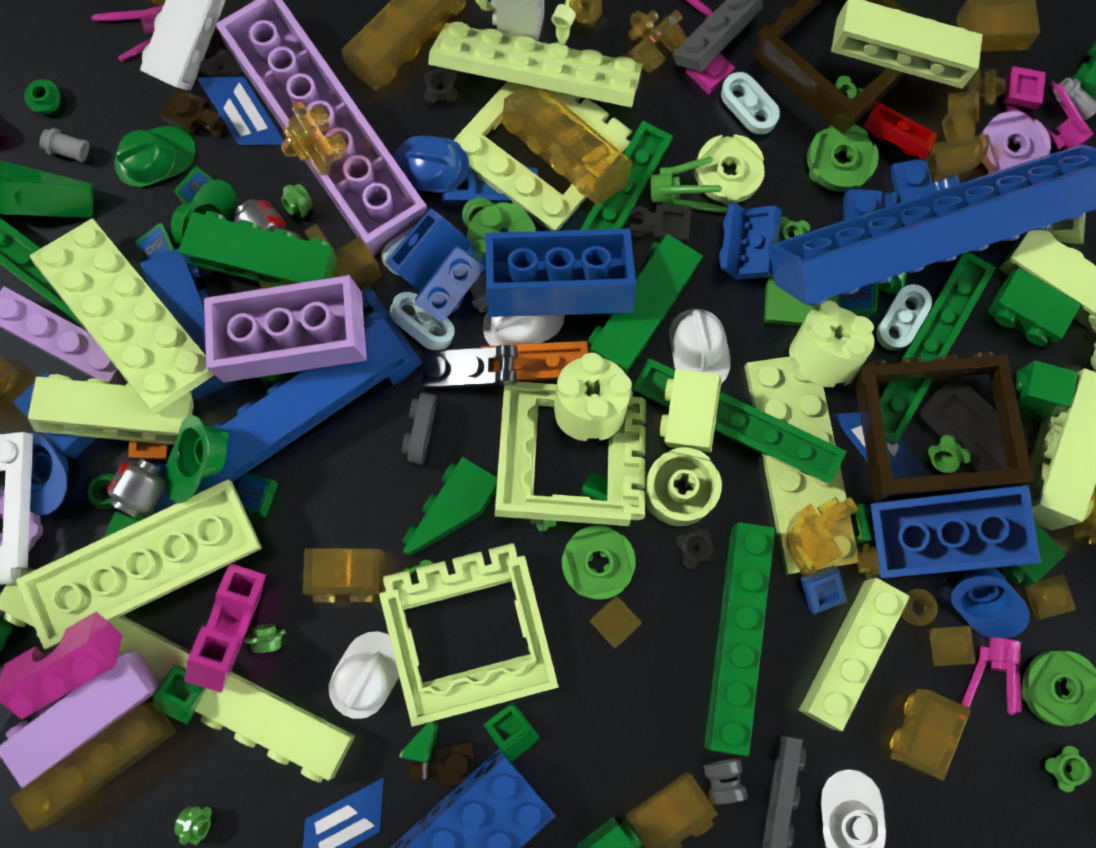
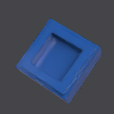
M835 565L800 578L809 610L814 615L848 602L840 571Z

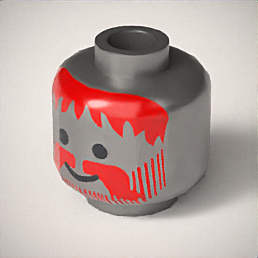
M250 199L242 203L234 213L235 223L247 220L256 223L263 230L274 232L275 229L286 230L285 220L266 200L257 201Z
M142 458L139 459L137 464L132 462L122 463L107 488L108 494L113 498L110 503L116 508L136 517L139 516L140 512H151L166 488L165 480L158 475L161 468Z

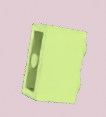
M675 369L674 379L667 380L665 400L670 401L669 415H662L660 436L665 437V443L668 447H687L699 451L712 452L721 388L720 374Z

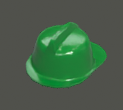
M174 126L157 127L148 131L136 130L129 132L118 145L114 160L115 171L121 181L129 186L138 188L150 186L186 171L195 159V142L189 133Z
M220 179L210 180L201 186L192 202L183 203L175 210L171 220L173 243L178 246L181 245L192 212L205 215L206 211H211L224 216L227 221L232 222L236 211L237 199L234 189L228 182Z
M195 415L187 416L183 420L165 469L166 492L172 501L176 503L188 501L197 490L201 479L216 475L223 469L226 462V448L229 440V433L226 430L205 426L201 419Z

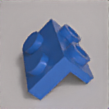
M736 202L729 203L727 215L723 221L725 231L724 242L719 254L721 269L736 280L773 277L768 245L779 240L782 210L776 205L743 209Z
M471 245L466 251L459 246H455L417 295L415 304L441 322H444L451 312L453 313L458 309L469 288L475 285L483 276L486 265L482 252Z

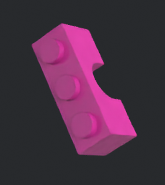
M229 564L216 593L209 621L206 627L202 626L188 657L185 682L220 693L223 692L260 601L266 577L265 574Z
M97 611L66 628L60 644L47 657L36 647H33L7 662L0 676V703L21 720L114 668L123 635Z

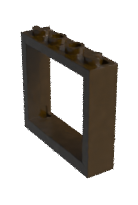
M798 0L795 6L789 4L783 9L776 23L773 25L767 23L756 36L759 42L752 56L844 135L908 73L886 68L851 101L781 40L789 30L823 1ZM866 0L908 13L894 0Z
M980 352L972 355L970 358H958V355L949 354L940 356L932 361H922L920 357H912L894 364H887L884 360H875L866 363L855 376L854 380L875 503L1027 486L1033 483L1008 355L994 356L993 352ZM989 374L1008 469L893 479L877 383Z

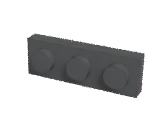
M725 0L673 53L676 65L702 71L764 8L762 0Z
M780 735L762 848L792 847L794 826L790 825L792 809L796 810L798 808L800 800V787L796 786L798 771L804 769L806 761V749L802 748L803 740Z

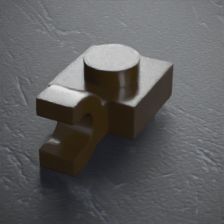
M177 87L160 113L164 121L191 134H194L199 126L220 137L226 127L224 122L218 120L220 115L209 109L210 105L207 100Z
M472 742L435 748L436 760L409 765L411 781L438 776L440 788L461 784L476 770Z

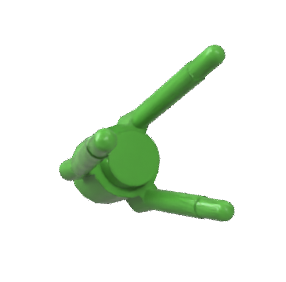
M711 156L675 167L660 168V175H651L652 203L661 202L662 207L676 206L727 214L728 208L676 199L680 198V194L710 193L722 190L720 185L680 186V177H673L675 174L712 163L713 158Z

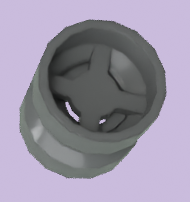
M741 759L721 760L703 765L705 777L710 780L711 788L708 791L710 804H727L748 799L746 786L741 783L740 774L743 772Z

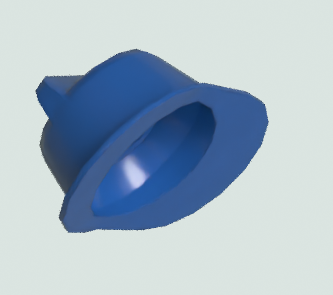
M412 137L402 143L393 158L415 190L436 193L451 191L464 181L469 170V159L461 145L456 141L442 137Z
M30 432L29 434H33L30 512L37 515H47L55 511L64 500L67 491L68 459L65 454L61 453L54 444L48 442L42 435Z
M995 568L966 570L951 593V603L976 632L985 637L1004 639L1015 637L1023 632L1029 624L1030 611L1026 603L1008 583L1004 574Z

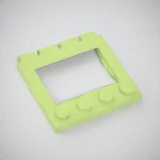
M507 81L453 141L458 142L466 152L469 159V168L477 173L478 178L499 194H505L512 200V204L526 211L531 219L547 231H559L621 159L630 144L628 140L633 131L614 117L608 124H605L604 122L608 118L609 113L589 98H585L581 104H578L581 99L580 96ZM527 90H530L605 146L597 157L573 181L563 195L485 137L492 129L495 130L515 108L516 102Z
M517 381V384L504 385L495 516L629 526L631 520L645 518V492L641 490L645 488V459L642 458L645 456L646 429L642 426L646 423V400L644 398L633 397V390H631L624 422L621 428L609 438L607 501L590 500V497L553 495L552 497L533 496L538 406L554 407L557 384Z
M514 543L488 549L492 564L489 565L484 564L481 551L453 558L456 573L451 575L448 573L446 562L442 561L416 568L419 583L416 584L412 583L409 570L383 577L386 592L379 593L412 727L558 688L525 555L517 557ZM512 582L517 599L514 602L523 638H527L530 654L422 683L418 669L420 664L411 628L408 629L404 610Z

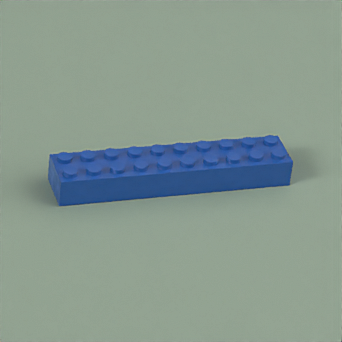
M1084 144L1077 145L770 244L768 246L774 283L805 305H819L826 302L829 297L838 294H852L859 291V287L871 283H886L892 280V276L904 272H919L926 265L935 262L952 261L959 254L968 251H982L987 249L989 244L998 241L1015 240L1022 233L1031 230H1045L1050 228L1052 223L1061 220L1079 219L1083 216V213L1096 210V148Z

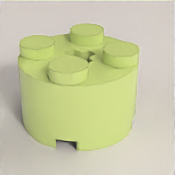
M826 300V302L808 313L790 345V358L792 360L795 357L799 364L797 370L811 382L824 387H835L837 383L845 382V386L853 381L874 348V337L872 334L874 325L868 318L857 316L853 312L839 307L835 302Z
M587 353L582 358L572 361L561 371L557 380L554 399L557 424L566 434L577 440L587 441V438H599L600 441L610 438L621 428L624 422L631 395L632 383L630 378L618 365L601 358L596 353Z
M687 447L670 450L653 463L646 475L643 491L645 492V502L648 511L668 525H692L704 518L717 504L721 494L722 481L711 459L703 452ZM679 480L685 481L684 487L690 489L684 495L679 494L678 488L674 487Z

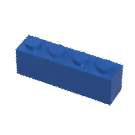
M179 248L141 262L140 265L150 289L206 355L204 298L211 296L206 288L201 289L197 278L202 277L200 267L188 264L178 252ZM214 375L190 392L196 400L237 385V382H223Z

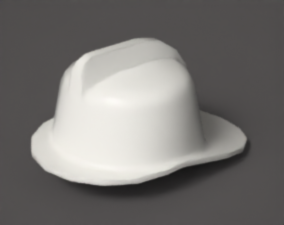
M690 309L680 313L673 320L669 329V341L675 369L720 374L722 383L730 370V354L725 330L720 320L712 313L703 309Z
M487 312L484 317L483 332L490 346L543 343L559 332L563 326L564 315L488 317Z
M377 631L367 632L357 637L347 648L335 668L329 683V697L334 707L341 714L353 719L367 718L376 713L385 703L399 678L388 634Z
M848 769L835 773L827 780L822 790L821 806L826 847L884 848L886 829L883 801L879 788L870 777L860 771Z

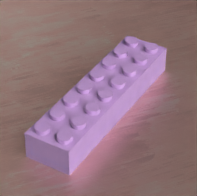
M255 0L215 24L224 44L371 257L381 252L387 242L422 218L427 212L426 204L283 0ZM305 108L308 114L301 116L298 110ZM311 126L317 127L316 132L310 130Z

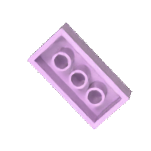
M350 275L204 298L206 368L223 382L367 361L362 292Z

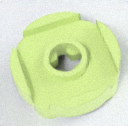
M723 135L710 139L702 147L697 160L709 156L713 158L712 163L696 168L694 177L698 185H720L722 187L720 192L705 194L727 206L729 203L745 201L754 195L764 178V158L761 150L753 141L742 135L723 138ZM723 163L728 166L732 163L736 164L735 172L737 174H725L723 172L724 168L721 165Z

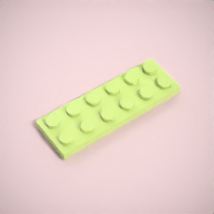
M462 22L445 23L429 52V65L632 107L643 66V64L636 63L628 57L613 58L603 56L595 50H574L560 43L546 44L536 42L528 36L513 37L503 35L495 29L479 30L470 28Z
M93 218L29 255L34 265L153 415L214 376L206 368V355Z
M788 356L746 363L745 372L752 407L835 445L824 387L811 382L801 375L797 370L799 364L795 357L792 360ZM762 454L785 575L825 569L833 565L838 567L859 563L860 560L840 467L829 486Z
M228 479L192 496L184 503H177L26 574L16 579V582L44 650H51L60 644L66 628L96 611L110 622L262 548L234 485Z

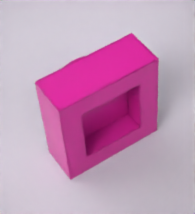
M719 53L702 71L687 68L686 72L708 94H711L729 75L734 73L735 67Z
M1012 66L1007 73L1004 104L1038 109L1043 102L1046 72Z

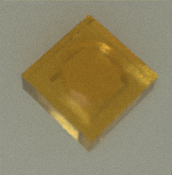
M1064 574L1039 580L1036 584L1025 585L1035 620L1076 610Z
M618 596L612 599L589 621L613 649L642 624Z
M970 626L929 629L934 666L975 663Z

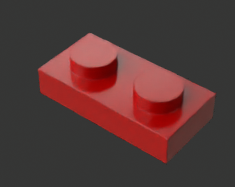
M877 102L863 126L874 137L888 140L899 146L907 155L917 156L923 160L931 150L938 135Z

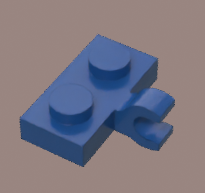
M926 158L924 160L918 159L892 164L889 169L894 190L897 192L898 203L960 183L959 176L948 177L933 183Z

